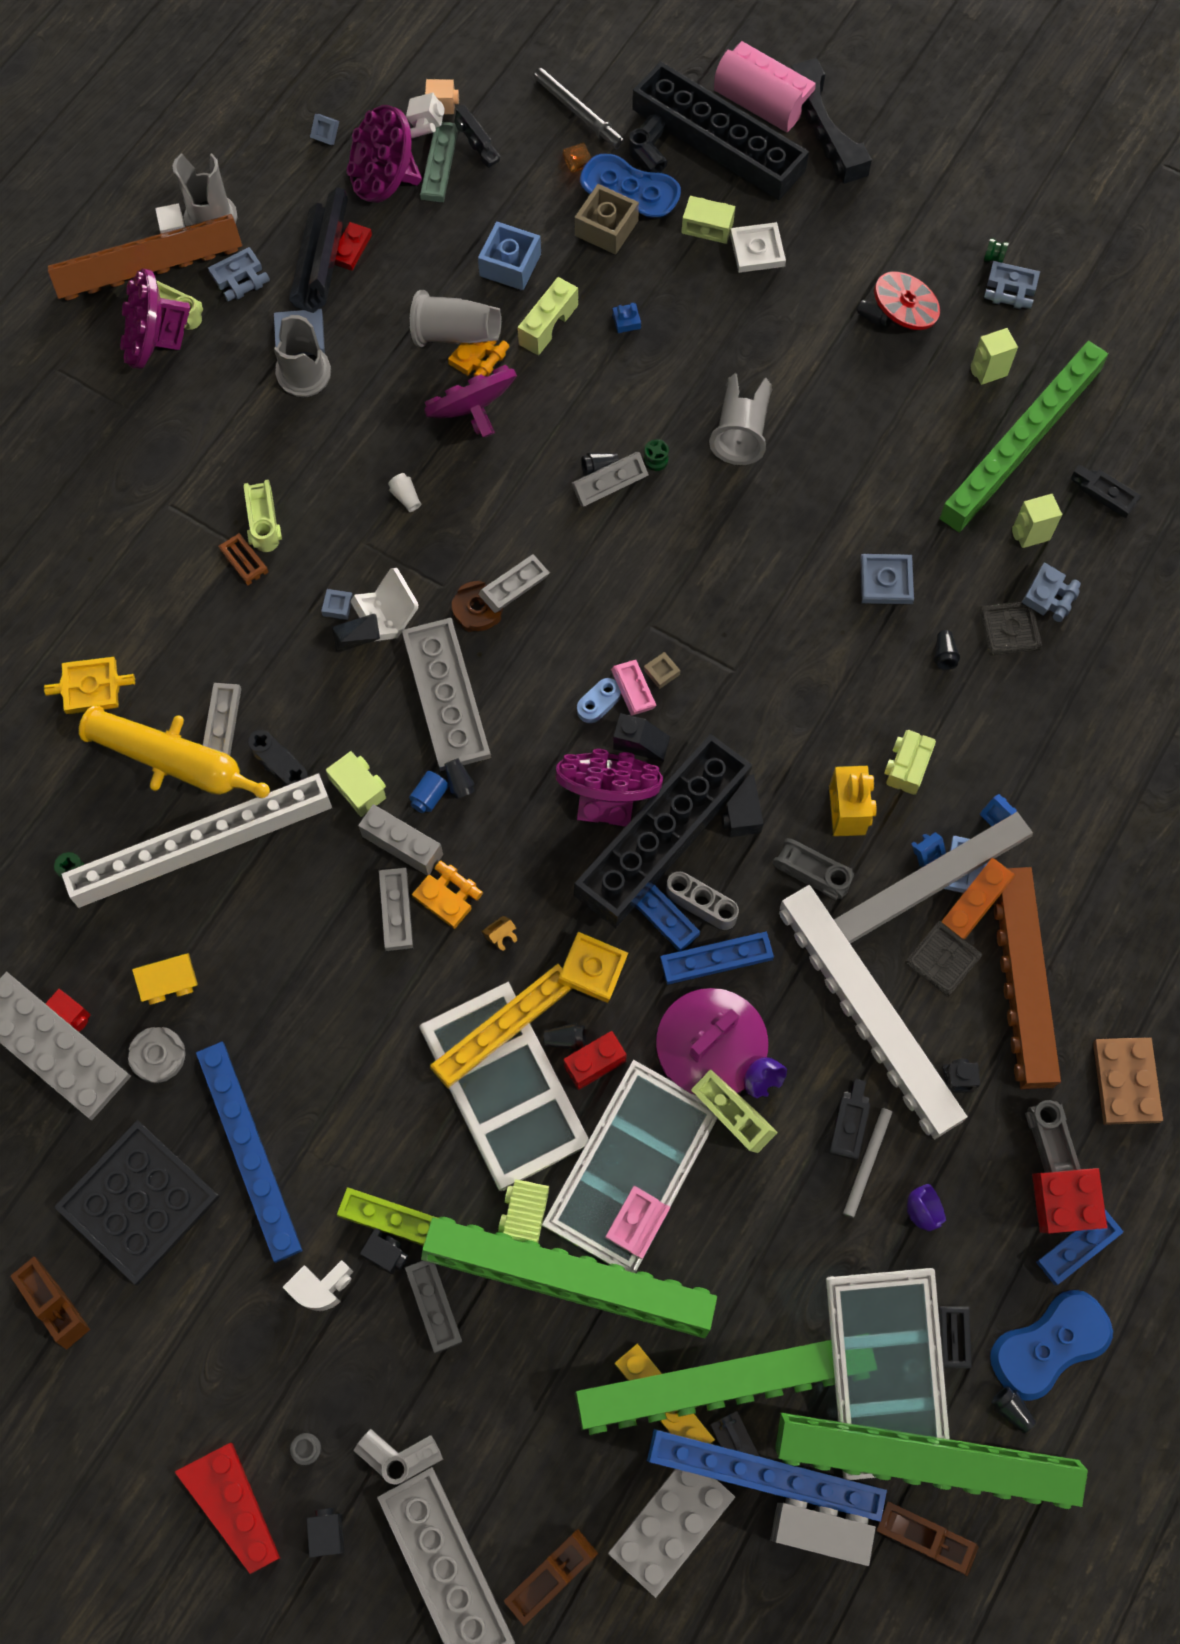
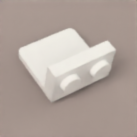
M397 568L389 570L375 593L354 595L350 601L359 618L373 613L377 615L380 639L376 641L398 638L418 609V602Z

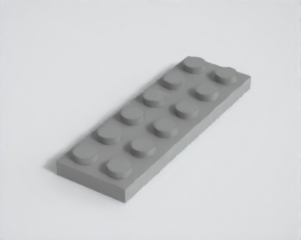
M452 618L402 630L440 771L446 769L444 763L459 758L463 765L491 758Z
M7 971L0 978V1043L85 1116L93 1120L131 1076Z
M429 1468L377 1497L443 1643L515 1644L434 1468Z

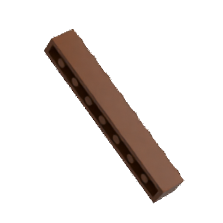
M228 214L48 266V272L58 299L64 297L65 300H71L78 297V293L84 291L90 294L100 291L101 287L110 284L111 287L122 285L125 283L124 280L134 279L137 271L142 268L161 274L169 271L170 267L179 265V267L189 266L193 264V260L202 258V261L215 258V254L220 252L225 254L237 252L238 247H241L242 243L232 214Z
M1007 868L1016 876L996 899L997 904H994L995 920H999L1000 930L997 931L998 945L1002 946L1003 949L1000 965L1002 972H1006L1007 983H1004V995L1006 999H1009L1010 1003L1007 1020L1009 1026H1013L1014 1037H1011V1050L1013 1054L1016 1053L1017 1064L1014 1067L1015 1079L1020 1081L1021 1089L1054 1088L1061 1082L1032 868Z

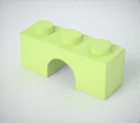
M557 277L518 326L519 345L539 356L551 341L552 330L558 318L566 322L577 308L578 287Z

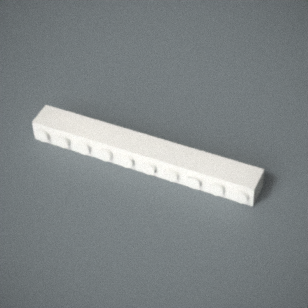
M318 773L272 791L265 798H254L62 874L70 899L80 908L331 809L332 806Z
M808 885L782 900L781 911L779 912L781 919L787 926L791 925L795 931L794 937L801 948L805 947L811 955L809 959L813 967L817 971L821 970L826 977L825 984L833 994L836 992L842 1001L840 1002L842 1010L848 1017L852 1016L857 1024L855 1027L858 1034L863 1040L867 1039L872 1046L871 1052L878 1063L883 1062L889 1071L887 1076L890 1082L895 1087L899 1086L905 1095L903 1096L905 1104L911 1111L915 1110L921 1119L919 1124L927 1135L931 1134L935 1140L962 1123L967 1118V1115L812 887Z

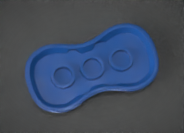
M613 154L594 156L587 162L580 176V183L589 194L592 193L597 184H600L639 202V213L648 218L655 219L667 215L676 206L681 194L679 183L671 176L638 170L621 157Z
M1080 1290L1063 1292L1051 1302L1044 1315L1034 1324L1006 1332L996 1340L990 1355L992 1368L1003 1387L1009 1386L1012 1390H1017L1022 1400L1039 1399L1052 1389L1058 1377L1065 1369L1075 1363L1097 1358L1108 1349L1113 1339L1112 1324L1105 1310L1090 1294Z

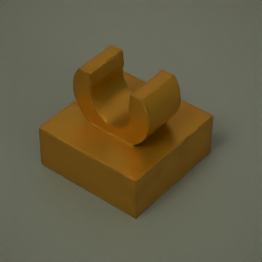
M502 916L481 931L488 941L495 944L502 951L506 949L502 944L504 937L509 936L510 940L514 943L517 941L516 935L512 932L516 927L511 919Z

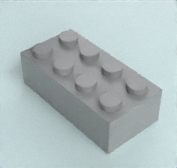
M675 1469L610 1549L608 1554L656 1598L735 1496L716 1479Z

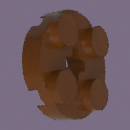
M473 581L464 584L457 590L458 593L452 600L453 616L457 623L467 632L484 631L501 621L503 608L494 613L478 595L481 589L487 586L485 582ZM475 602H478L480 605L484 604L481 610L476 611L472 609Z

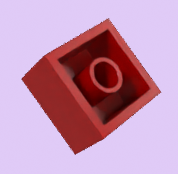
M1099 1168L1032 1174L1040 1233L1107 1228Z

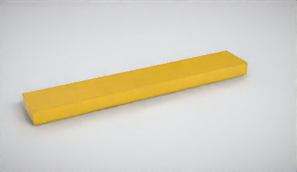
M559 964L555 965L430 1065V1069L448 1089L573 989L557 982L562 967Z

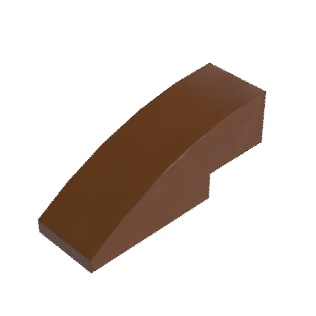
M36 1257L31 1258L11 1275L12 1280L36 1317L44 1323L55 1342L67 1350L91 1330L63 1290Z
M887 1502L881 1522L877 1528V1532L965 1576L969 1575L979 1548L976 1543L891 1502Z
M577 1529L504 1600L505 1604L525 1626L594 1559L598 1552Z

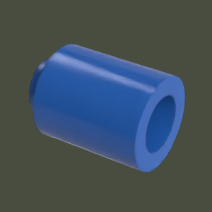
M427 771L409 796V799L412 801L411 806L420 813L425 811L431 812L449 787V784L436 773Z

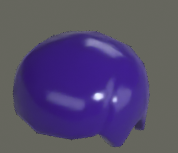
M770 1057L757 1059L749 1066L745 1073L744 1087L746 1092L756 1099L761 1096L768 1097L767 1089L769 1087L779 1088L782 1086L787 1076V1068Z
M926 1184L914 1189L907 1199V1212L910 1220L918 1228L926 1231L940 1228L941 1224L946 1221V1217L934 1188L930 1184Z

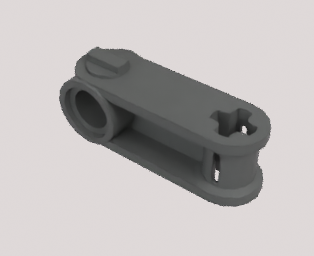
M785 839L783 842L784 848L780 855L772 861L776 868L821 891L834 900L842 899L848 893L851 881L854 878L851 868L793 839ZM835 877L840 878L844 884L835 885L831 879Z
M1045 1100L1036 1106L1028 1107L1025 1115L1029 1128L1032 1129L1045 1173L1081 1170L1066 1124L1067 1119L1062 1104H1059L1057 1101ZM1041 1110H1045L1051 1115V1123H1046L1041 1119Z

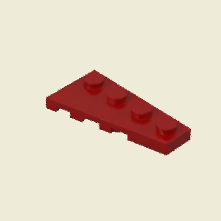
M229 1443L175 1471L176 1475L250 1574L280 1559L233 1443Z

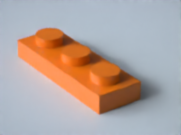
M992 857L941 922L965 939L1016 875Z

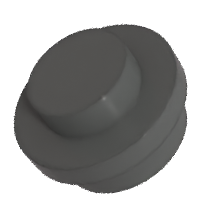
M309 1433L298 1435L290 1447L293 1460L301 1465L314 1463L321 1453V1444L318 1438Z

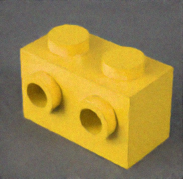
M189 953L132 969L141 1001L148 1000L150 1005L165 1001L166 994L176 992L178 997L192 993V987L198 985Z

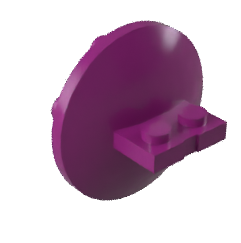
M381 105L372 111H367L360 126L355 128L352 133L353 142L347 174L350 176L354 192L361 199L372 203H379L389 198L398 188L401 181L418 185L422 177L411 152V130L404 113L398 108L389 105Z
M142 268L137 271L133 281H128V302L124 301L122 305V316H125V333L121 337L120 348L125 350L124 363H127L134 369H142L145 366L155 346L180 350L184 335L183 330L187 324L190 312L189 303L160 298L159 288L153 271Z
M507 365L493 370L494 374L489 377L480 374L469 379L470 385L464 388L456 385L445 391L447 396L443 398L437 396L425 402L424 412L427 418H453L472 413L475 419L471 420L476 434H482L483 437L495 434L484 407L500 397L510 387L517 377L515 370L509 369Z
M594 749L593 753L564 755V759L556 766L555 777L561 786L580 795L577 820L600 821L613 825L627 826L631 822L633 801L653 797L662 788L663 777L659 772V767L635 759V755L632 753L621 752L619 755L608 754V751L604 749Z
M700 989L682 996L665 1012L657 1032V1055L667 1077L683 1090L693 1095L695 1094L691 1089L709 1070L716 1073L739 1094L745 1090L744 1078L749 1066L757 1059L767 1057V1030L757 1010L741 996L722 989Z

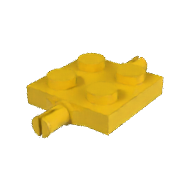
M114 657L62 663L60 683L44 685V692L46 696L61 694L66 714L86 712L88 708L94 705H99L103 710L119 708L118 692L120 686L135 685L134 674L118 676Z

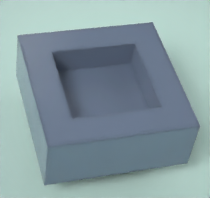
M315 114L310 138L334 145L339 121L321 114Z
M327 589L321 611L322 615L348 620L351 608L350 601L353 598L352 593Z

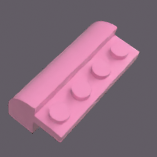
M743 41L733 51L729 49L726 51L717 67L714 78V91L787 133L801 118L802 104L814 92L816 85L813 81Z

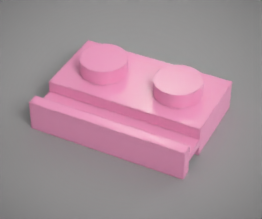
M633 1186L605 1238L629 1253L636 1255L638 1258L643 1259L670 1206Z

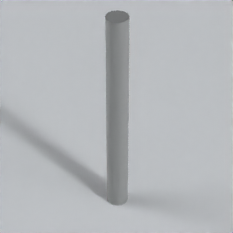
M882 1108L843 1212L847 1217L854 1218L892 1115V1111Z

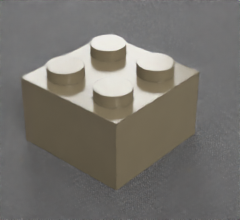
M597 184L575 216V236L613 254H617L638 222L639 202Z

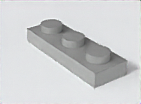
M635 452L572 482V486L580 505L584 507L648 476V472L640 452Z
M532 554L481 589L478 595L496 613L544 580L550 572Z
M213 684L203 746L226 753L229 756L241 694L240 685Z
M407 869L379 870L385 950L413 948Z

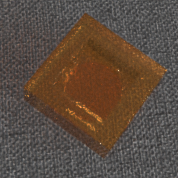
M584 143L563 149V157L571 173L582 170L591 159Z

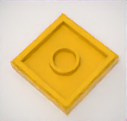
M578 932L557 982L608 1003L628 952Z

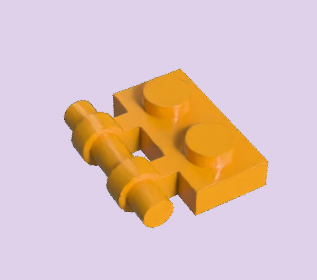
M496 341L461 343L448 358L449 365L467 376L473 370H476L473 375L474 377L480 374L489 376L493 371V366L497 361H502L506 356L505 352L510 346L506 341H502L498 346L495 345ZM486 354L489 356L485 361H481Z
M439 861L435 866V870L442 874L441 877L436 880L429 874L413 892L412 896L455 929L472 909L471 905L465 902L470 895L477 901L483 892L476 887V883L471 879L466 880L458 874V870L452 865L448 866L444 862ZM450 881L460 888L457 894L446 887Z

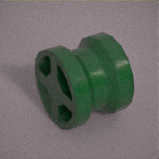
M990 238L983 261L1003 263L1009 242L999 243L996 239Z
M659 439L649 441L644 449V464L650 470L660 471L668 464L669 447L664 441Z
M67 852L61 854L55 860L54 870L63 880V873L85 864L76 854Z

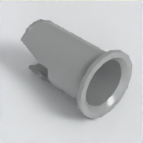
M181 153L174 160L173 172L176 175L186 206L184 213L185 225L190 226L228 214H232L236 224L238 218L237 210L232 201L226 196L218 160L211 153V174H196L195 168ZM204 201H208L207 205H198Z
M419 290L413 297L410 310L412 340L417 347H424L428 342L459 344L461 342L496 341L501 332L500 308L462 300L461 298L430 297L425 290Z
M290 315L281 320L280 342L277 348H274L277 358L275 374L279 385L287 393L296 397H309L318 394L326 387L331 376V366L327 356L320 350L314 328L307 318L300 315ZM299 352H308L315 355L317 359L314 361L304 353L297 356L292 355Z
M734 373L727 380V389L719 427L712 432L709 443L710 449L715 456L724 462L734 465H748L761 459L766 451V442L762 434L769 398L772 392V384L767 378H764L754 394L753 400L738 398L737 374Z

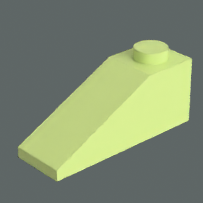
M709 1070L691 1089L749 1151L759 1153L778 1133L752 1106L712 1070Z

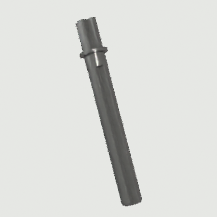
M542 68L537 69L534 73V79L597 133L599 139H605L615 149L620 147L624 139L612 129L611 123L605 122L594 114Z

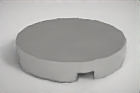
M151 1027L143 1030L133 1039L129 1047L128 1061L133 1072L144 1081L152 1083L164 1082L175 1076L182 1068L186 1056L185 1047L180 1037L169 1028Z

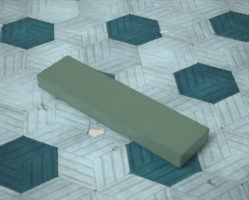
M442 122L441 126L436 127L433 133L420 193L421 200L444 202L458 135L455 123Z

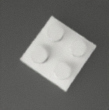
M777 222L731 228L730 236L739 273L785 267L786 259Z

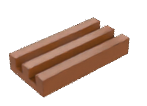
M240 533L218 546L222 554L247 585H250L252 583L251 580L254 578L255 580L259 579L262 573L264 575L268 573L267 567ZM237 541L258 566L257 569L253 568L234 543ZM228 547L233 550L250 572L248 575L227 550Z

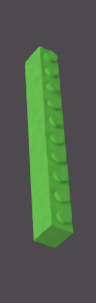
M1088 340L946 501L939 519L960 533L1099 374L1109 353Z
M432 1217L422 1250L421 1260L690 1335L706 1338L711 1329L717 1296L710 1294V1291L700 1287L691 1289L683 1287L680 1282L667 1279L662 1281L654 1279L653 1275L646 1272H629L618 1264H609L607 1266L597 1263L596 1259L589 1256H581L580 1258L571 1256L567 1251L559 1248H553L552 1250L542 1248L540 1244L534 1241L525 1240L521 1242L513 1240L508 1234L501 1232L495 1234L488 1233L477 1225H467L466 1227L456 1224L453 1219L448 1217H439V1219Z
M829 1340L576 1391L575 1398L581 1431L588 1429L589 1435L607 1432L606 1425L618 1423L619 1429L637 1425L636 1419L648 1417L649 1423L666 1419L665 1413L677 1411L678 1417L695 1414V1407L704 1405L707 1406L708 1411L725 1407L724 1401L736 1399L737 1405L754 1401L753 1395L765 1393L766 1399L783 1396V1389L794 1387L795 1393L812 1390L811 1384L823 1382L824 1387L835 1385L832 1343ZM872 1347L845 1349L847 1376H851L852 1381L870 1378L869 1372L877 1369Z
M781 1413L775 1447L778 1458L782 1459L784 1463L798 1466L802 1462L812 1464L814 1468L820 1470H830L831 1467L840 1468L843 1472L851 1475H860L861 1472L871 1473L874 1477L882 1480H890L891 1477L903 1478L904 1482L913 1485H920L922 1481L933 1483V1486L949 1490L953 1486L963 1488L965 1492L971 1494H981V1491L991 1492L994 1496L1002 1499H1011V1496L1023 1497V1500L1033 1504H1041L1042 1500L1053 1502L1055 1506L1064 1509H1070L1071 1505L1082 1507L1088 1472L1085 1466L1076 1459Z

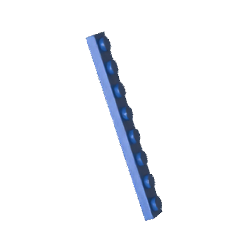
M220 1042L196 1052L273 1261L277 1263L302 1252L303 1250L225 1044Z
M655 1429L647 1461L881 1522L887 1490Z

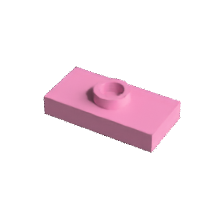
M633 660L613 666L611 671L631 716L654 709L656 703L637 661Z

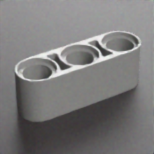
M674 872L669 876L666 894L672 902L719 929L728 930L736 924L739 909L733 900L684 872ZM681 883L686 889L675 891L672 885ZM697 897H705L709 903L700 905L695 899ZM727 910L731 912L732 917L724 919L719 915V912Z

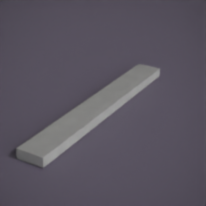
M1016 812L837 917L834 921L851 944L988 863L992 857L995 859L1032 837L1033 832L1019 813Z

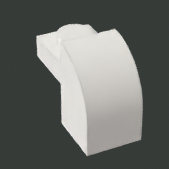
M341 1260L320 1281L306 1266H303L283 1288L302 1306L314 1311H324L341 1302L333 1292L336 1289L341 1291L349 1284L352 1279L350 1275L353 1271Z

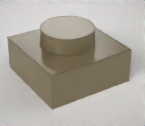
M665 652L644 666V671L659 689L680 675V669Z

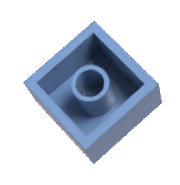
M496 221L478 257L480 276L524 290L541 255L540 235Z

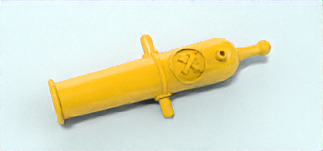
M99 705L88 708L80 720L79 736L84 742L94 741L152 767L154 774L150 782V788L153 791L159 790L164 775H170L211 794L220 795L234 788H240L250 791L262 799L270 793V788L267 784L256 783L240 775L237 762L226 753L181 738L179 734L184 719L179 715L173 718L169 731L166 730V732L104 712L103 708Z

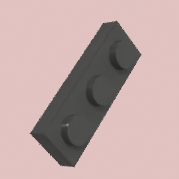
M421 1261L406 1267L405 1270L434 1353L436 1354L463 1343L436 1264Z

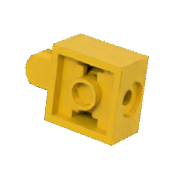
M868 766L835 767L829 785L833 836L865 835L868 827L872 826V817L876 816V801L871 800L870 791L874 790L873 775H869Z

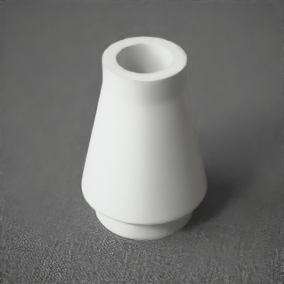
M405 473L398 474L389 481V491L409 512H413L421 506L412 480Z

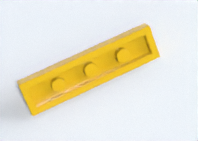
M638 1343L615 1362L616 1367L628 1381L662 1374ZM677 1411L665 1413L666 1419L660 1421L671 1434L709 1444L715 1440L695 1414L678 1417Z

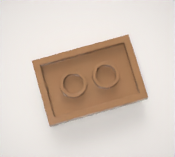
M1152 1038L1095 1039L1093 1046L1104 1125L1161 1123L1163 1116Z

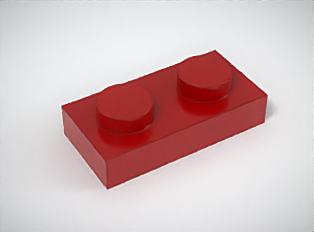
M349 222L339 240L334 265L353 271L372 236L371 229Z

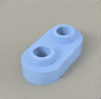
M611 678L600 680L579 700L577 714L583 722H597L620 700L621 692L616 680ZM609 687L612 691L608 693L604 689ZM593 705L594 709L589 710L586 706Z

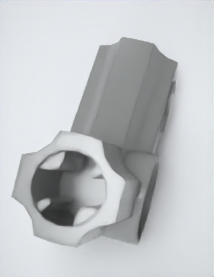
M370 1429L354 1449L362 1459L383 1476L386 1482L396 1485L406 1482L413 1476L443 1460L432 1435L398 1453ZM400 1461L404 1465V1474L401 1478L395 1480L389 1474V1467L393 1462Z

